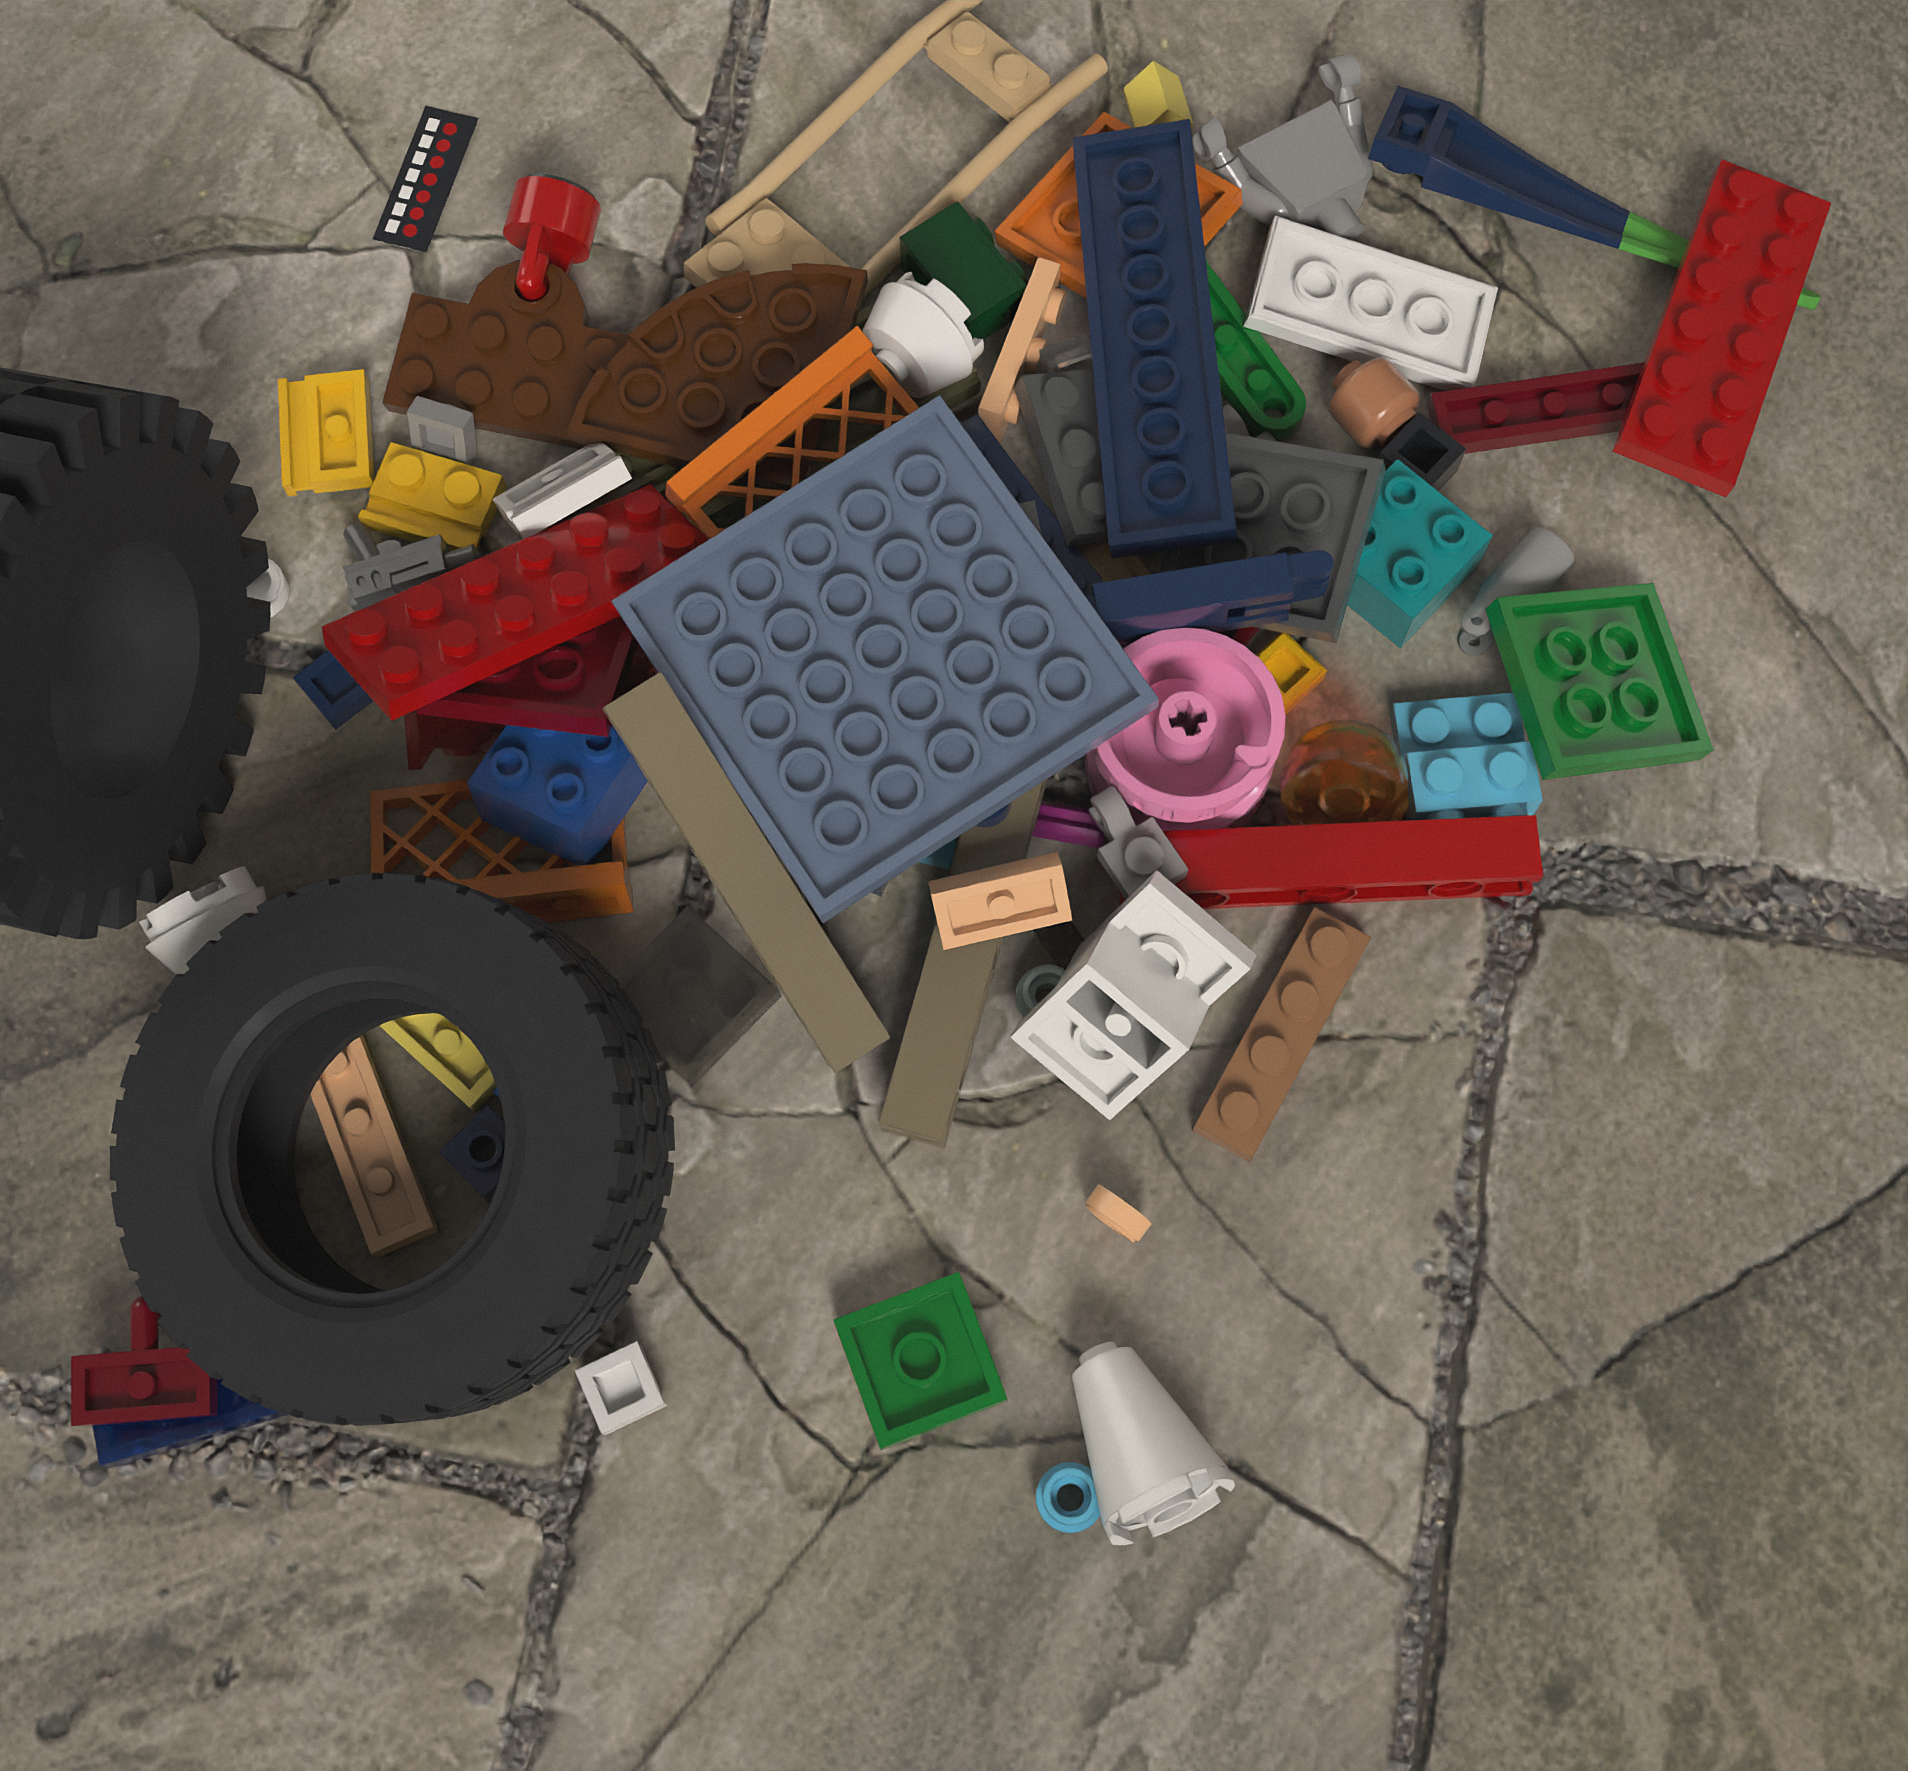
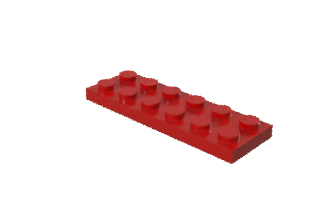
M1722 159L1710 180L1612 452L1725 498L1736 485L1831 202Z
M649 484L321 626L324 645L386 716L393 721L619 617L620 615L612 603L613 599L709 539Z

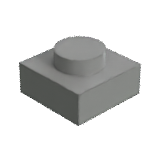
M416 396L407 410L411 447L471 466L478 455L473 412Z

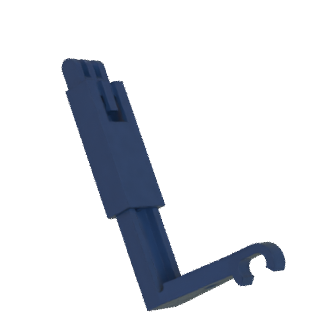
M1324 550L1292 555L1279 553L1092 584V595L1085 597L1123 648L1141 637L1167 629L1184 627L1222 632L1288 621L1291 602L1319 598L1326 593L1333 568V558ZM1011 803L975 826L992 827L1001 823L1008 816Z

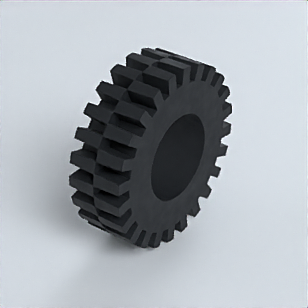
M0 367V924L54 937L61 935L74 939H91L97 937L98 926L119 930L136 921L137 900L158 904L174 888L170 860L193 864L207 843L196 816V811L223 814L234 788L219 770L218 766L224 753L246 757L254 728L235 718L240 693L262 694L266 665L246 661L245 657L247 639L270 631V602L247 597L246 587L269 569L266 541L241 536L259 512L256 497L252 487L230 483L240 464V459L229 442L209 439L214 423L206 415L197 410L178 407L179 400L169 396Z

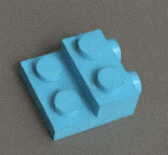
M1513 693L1393 703L1389 714L1406 821L1534 815L1543 801L1536 760L1530 742H1525L1522 719Z

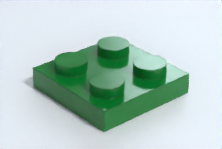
M960 1272L833 1319L881 1451L1008 1401Z

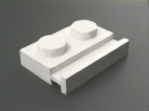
M604 443L588 444L493 498V501L503 519L524 539L540 532L629 481L632 477L619 455L616 456L614 451Z

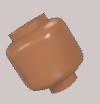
M1372 359L1364 364L1359 360L1352 361L1336 375L1332 382V387L1336 391L1331 398L1329 412L1336 422L1362 448L1369 449L1381 446L1384 449L1418 414L1416 410L1420 396L1416 388L1387 359Z

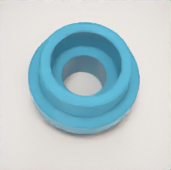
M1065 1462L1050 1468L1042 1476L1036 1490V1505L1042 1519L1050 1527L1064 1533H1077L1092 1526L1099 1518L1100 1511L1090 1468L1079 1463ZM1065 1485L1076 1486L1083 1495V1503L1075 1511H1066L1057 1502V1492Z

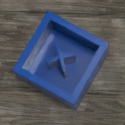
M507 725L472 774L467 785L482 821L573 864L583 866L594 864L648 781L613 725L609 737Z

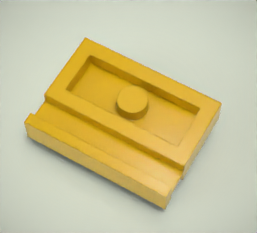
M365 370L306 375L303 381L289 382L287 378H278L282 487L288 497L297 496V491L313 490L316 494L370 488L375 475L370 381Z
M391 442L369 490L370 499L366 509H361L358 518L361 523L365 524L367 529L413 543L440 534L450 546V551L471 544L477 549L481 538L486 536L497 510L493 498L504 493L507 485L501 474Z

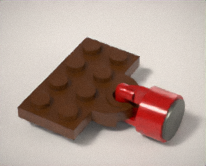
M530 174L518 179L515 182L503 227V235L508 242L523 251L521 260L495 268L478 284L469 304L416 293L411 294L382 402L389 412L407 415V410L416 396H420L473 412L475 429L576 449L587 446L570 441L567 434V429L576 406L599 367L605 369L610 360L630 340L627 334L588 327L589 314L576 283L569 277L572 264H579L588 260L601 213L599 202L589 190L571 180L549 174Z

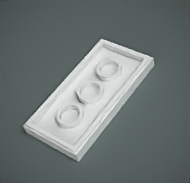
M1275 216L1269 228L1243 327L1349 361L1359 360L1362 364L1372 359L1384 358L1390 361L1406 379L1443 391L1469 388L1476 385L1498 287Z

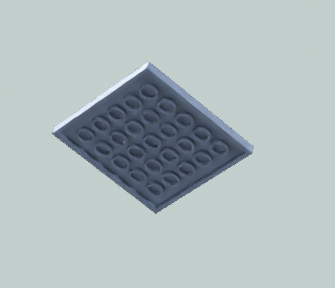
M940 395L612 600L618 614L657 673L661 672L744 805L822 923L836 916L1158 708L1159 704L1157 695Z

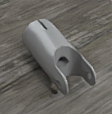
M1532 528L1480 585L1475 602L1465 611L1461 619L1464 631L1459 637V646L1465 654L1469 656L1482 655L1495 642L1485 608L1497 597L1548 593L1572 567L1574 555L1563 539L1545 528ZM1471 639H1476L1480 644L1473 647L1468 642Z

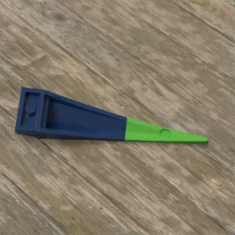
M1401 86L1397 87L1374 137L1368 159L1382 163L1386 169L1394 173H1413L1423 176L1421 188L1679 268L1689 241L1578 184L1500 136L1454 103ZM1802 288L1797 305L1815 310L1821 296L1816 292Z

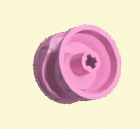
M1183 627L1161 630L1141 637L1123 650L1159 698L1158 708L1085 754L1084 766L1087 784L1092 796L1113 785L1127 805L1136 826L1153 817L1162 831L1242 828L1253 817L1264 799L1275 761L1278 758L1284 739L1286 715L1282 695L1273 675L1261 659L1247 647L1226 635L1206 629Z

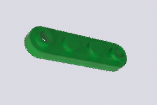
M1206 261L1220 389L1253 434L1259 436L1266 431L1276 441L1287 439L1294 435L1302 424L1306 410L1305 395L1260 332L1243 327L1246 318L1245 312ZM1275 409L1283 417L1279 419L1270 418L1264 414V411Z

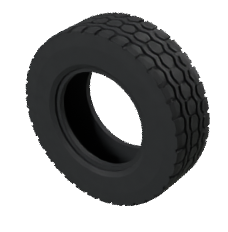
M391 872L340 876V880L329 878L297 887L298 894L284 892L256 906L258 913H245L219 931L221 939L218 941L209 940L186 963L189 970L185 974H177L158 999V1002L162 1004L158 1012H150L135 1042L140 1045L137 1055L130 1054L120 1084L121 1088H125L123 1100L116 1099L111 1133L117 1134L116 1146H110V1180L116 1181L117 1188L116 1192L111 1193L116 1226L123 1228L125 1234L119 1240L129 1270L138 1273L140 1278L135 1283L150 1311L162 1315L157 1322L177 1347L190 1349L186 1356L210 1377L223 1379L222 1385L255 1403L261 1402L260 1405L313 1422L342 1426L349 1424L364 1426L444 1419L484 1410L492 1405H499L533 1388L532 1384L540 1385L571 1363L568 1359L569 1356L577 1358L604 1332L600 1325L602 1323L610 1324L632 1295L627 1289L630 1285L639 1283L653 1255L652 1252L648 1251L651 1241L657 1242L667 1213V1209L662 1207L663 1198L671 1194L674 1163L668 1162L669 1151H675L674 1117L667 1115L666 1110L667 1106L672 1105L666 1073L656 1066L662 1060L648 1028L640 1027L644 1019L627 992L623 989L618 990L620 986L618 980L597 957L591 956L587 948L564 931L556 929L553 924L479 890L436 877ZM436 1013L444 1016L456 1025L472 1041L491 1070L499 1091L505 1122L503 1166L498 1186L487 1212L472 1236L459 1251L428 1275L410 1284L386 1291L369 1285L347 1272L332 1259L314 1236L303 1213L296 1188L294 1170L296 1136L301 1115L316 1082L327 1066L351 1042L383 1023L416 1014Z

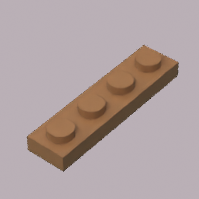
M1316 907L1313 908L1194 1125L1193 1132L1248 1162L1252 1160L1368 945L1371 936Z

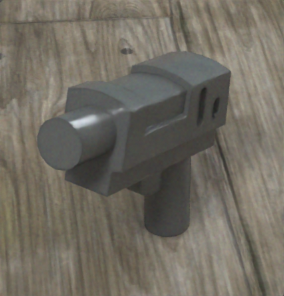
M360 522L353 523L343 533L345 540L358 562L343 566L346 574L345 577L351 590L348 604L354 610L363 609L465 565L467 562L479 559V553L473 544L450 551V546L440 534L406 546H402L396 540H388L376 544L365 524Z

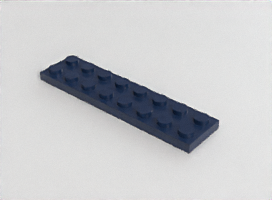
M1190 119L1073 137L1107 531L1111 557L1119 558L1238 542Z

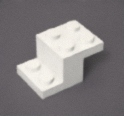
M1156 870L1079 945L1057 986L1017 1024L1010 1038L1110 1120L1190 1049L1209 1006L1251 969L1257 955Z

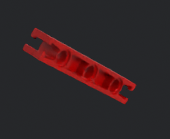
M1536 815L1163 831L1188 868L1187 876L1174 885L1202 909L1525 896L1532 893V882H1540L1543 878ZM1118 889L1120 906L1125 901V898Z

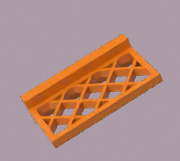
M856 326L666 482L665 496L681 514L685 513L694 525L708 539H711L725 529L717 528L702 509L719 495L746 498V517L752 513L753 498L773 500L786 492L783 490L754 488L756 465L765 457L793 459L792 488L799 484L801 460L832 463L847 454L845 453L847 421L883 425V431L919 409V407L871 351L873 348L872 342ZM866 374H869L885 392L884 414L848 410L850 388ZM841 396L840 409L826 408ZM893 403L904 416L892 415ZM813 418L838 420L837 452L801 449L803 426ZM795 434L794 448L780 447L782 443ZM748 472L747 487L733 486L737 480Z
M468 780L370 791L371 873H389L407 855L426 869L422 874L426 877H436L479 890L547 922L634 912L633 890L629 881L625 817L608 841L612 845L613 862L578 866L552 854L553 856L539 870L521 872L510 862L529 842L515 836L497 854L478 840L491 824L482 821L479 816L464 830L446 816L460 801L473 799L467 785ZM414 806L425 814L403 837L388 828V809ZM438 824L457 839L434 862L415 848V846ZM388 841L394 845V847L389 852ZM469 848L490 862L475 878L458 880L447 871Z

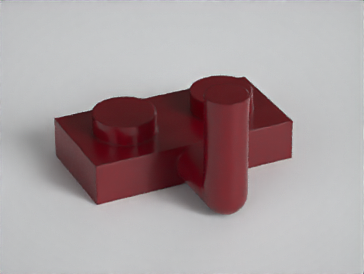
M140 1296L132 1302L130 1307V1351L71 1356V1426H93L218 1415L217 1379L210 1377L186 1356L190 1349H182L180 1347L159 1349V1326L161 1327V1325L157 1321L162 1315L150 1311L143 1296Z

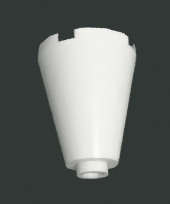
M1105 1342L1087 1350L1080 1356L1079 1362L1081 1366L1073 1373L1072 1380L1103 1529L1112 1545L1135 1543L1130 1530L1147 1525L1153 1537L1167 1533L1192 1521L1220 1503L1221 1501L1215 1490L1218 1486L1230 1492L1234 1489L1235 1483L1229 1468L1133 1348H1118L1115 1342Z

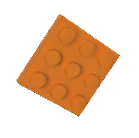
M1103 112L1082 136L1132 127ZM1072 146L998 226L994 233L997 246L1032 267H1035L1038 257L1061 264L1060 284L1087 299L1074 150ZM1195 163L1205 247L1243 204L1242 189Z

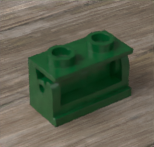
M958 201L899 237L902 271L904 273L912 272L914 280L923 286H927L933 279H936L949 288L971 313L963 323L970 332L972 339L984 340L1013 320L1028 284L1027 277L1014 259L1009 258L1006 260L994 246L992 234L983 220L977 216L971 218Z

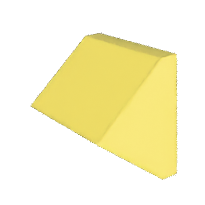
M1152 61L1124 87L1123 94L1134 128L1190 119L1191 129H1193V121L1179 76L1167 68Z

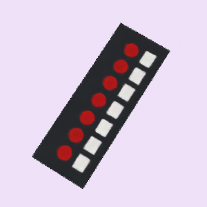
M425 106L372 240L427 253L479 118Z

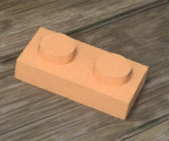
M1058 852L928 881L943 950L1072 921L1062 863Z

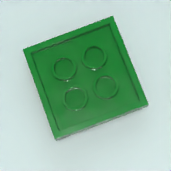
M1654 583L1497 597L1485 608L1542 780L1699 761L1714 751Z

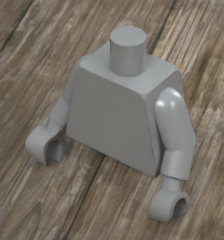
M1347 54L1328 59L1330 63L1319 67L1322 81L1326 87L1334 91L1335 104L1330 100L1237 147L1236 157L1227 148L1223 127L1216 116L1194 133L1192 138L1194 153L1203 161L1208 162L1212 159L1215 165L1213 168L1214 174L1242 189L1243 204L1240 208L1266 226L1270 227L1274 217L1278 216L1315 229H1322L1325 232L1356 241L1363 233L1364 225L1355 212L1362 206L1367 184L1373 175L1372 160L1368 159L1370 150L1365 132L1360 97L1355 98L1353 89L1354 86H1358L1361 83V69L1355 57Z

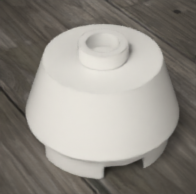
M912 272L905 273L896 283H888L882 287L862 331L873 344L871 350L907 394L915 398L925 397L968 377L972 372L973 362L982 354L984 348L983 339H972L970 332L963 323L971 315L964 303L949 288L936 279H933L927 286L915 282Z
M245 866L220 875L218 878L221 883L218 885L216 882H213L191 893L187 891L146 915L147 918L139 922L150 941L145 948L174 974H185L189 970L186 963L209 940L218 941L222 938L219 931L245 913H258L256 906L267 901L264 886L257 887Z

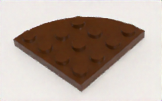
M810 263L792 264V270L772 271L751 276L750 271L746 270L713 280L679 296L655 311L628 334L630 340L610 360L605 369L599 367L581 396L568 426L567 434L570 441L584 445L604 443L617 453L684 468L854 329L868 284L867 270L840 265ZM813 418L803 426L801 449L818 450L827 419ZM795 434L782 443L780 447L794 448ZM765 457L756 465L754 486L783 491L791 489L793 459ZM800 461L799 483L810 477L815 461ZM748 472L736 482L747 484Z

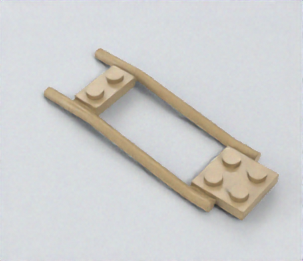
M983 0L944 1L909 28L748 185L705 218L708 229L717 237L684 262V278L698 288L713 280L746 270L750 271L751 276L772 271L792 270V264L800 263L850 267L770 201L768 197L922 48H925L927 50V57L1007 120L1009 124L861 268L867 270L868 284L863 297L865 298L901 263L900 236L956 201L961 204L1033 132L1107 73L1108 66L1105 59L1101 55L1094 53L1058 83L1052 85L1050 83L1051 76L969 12Z

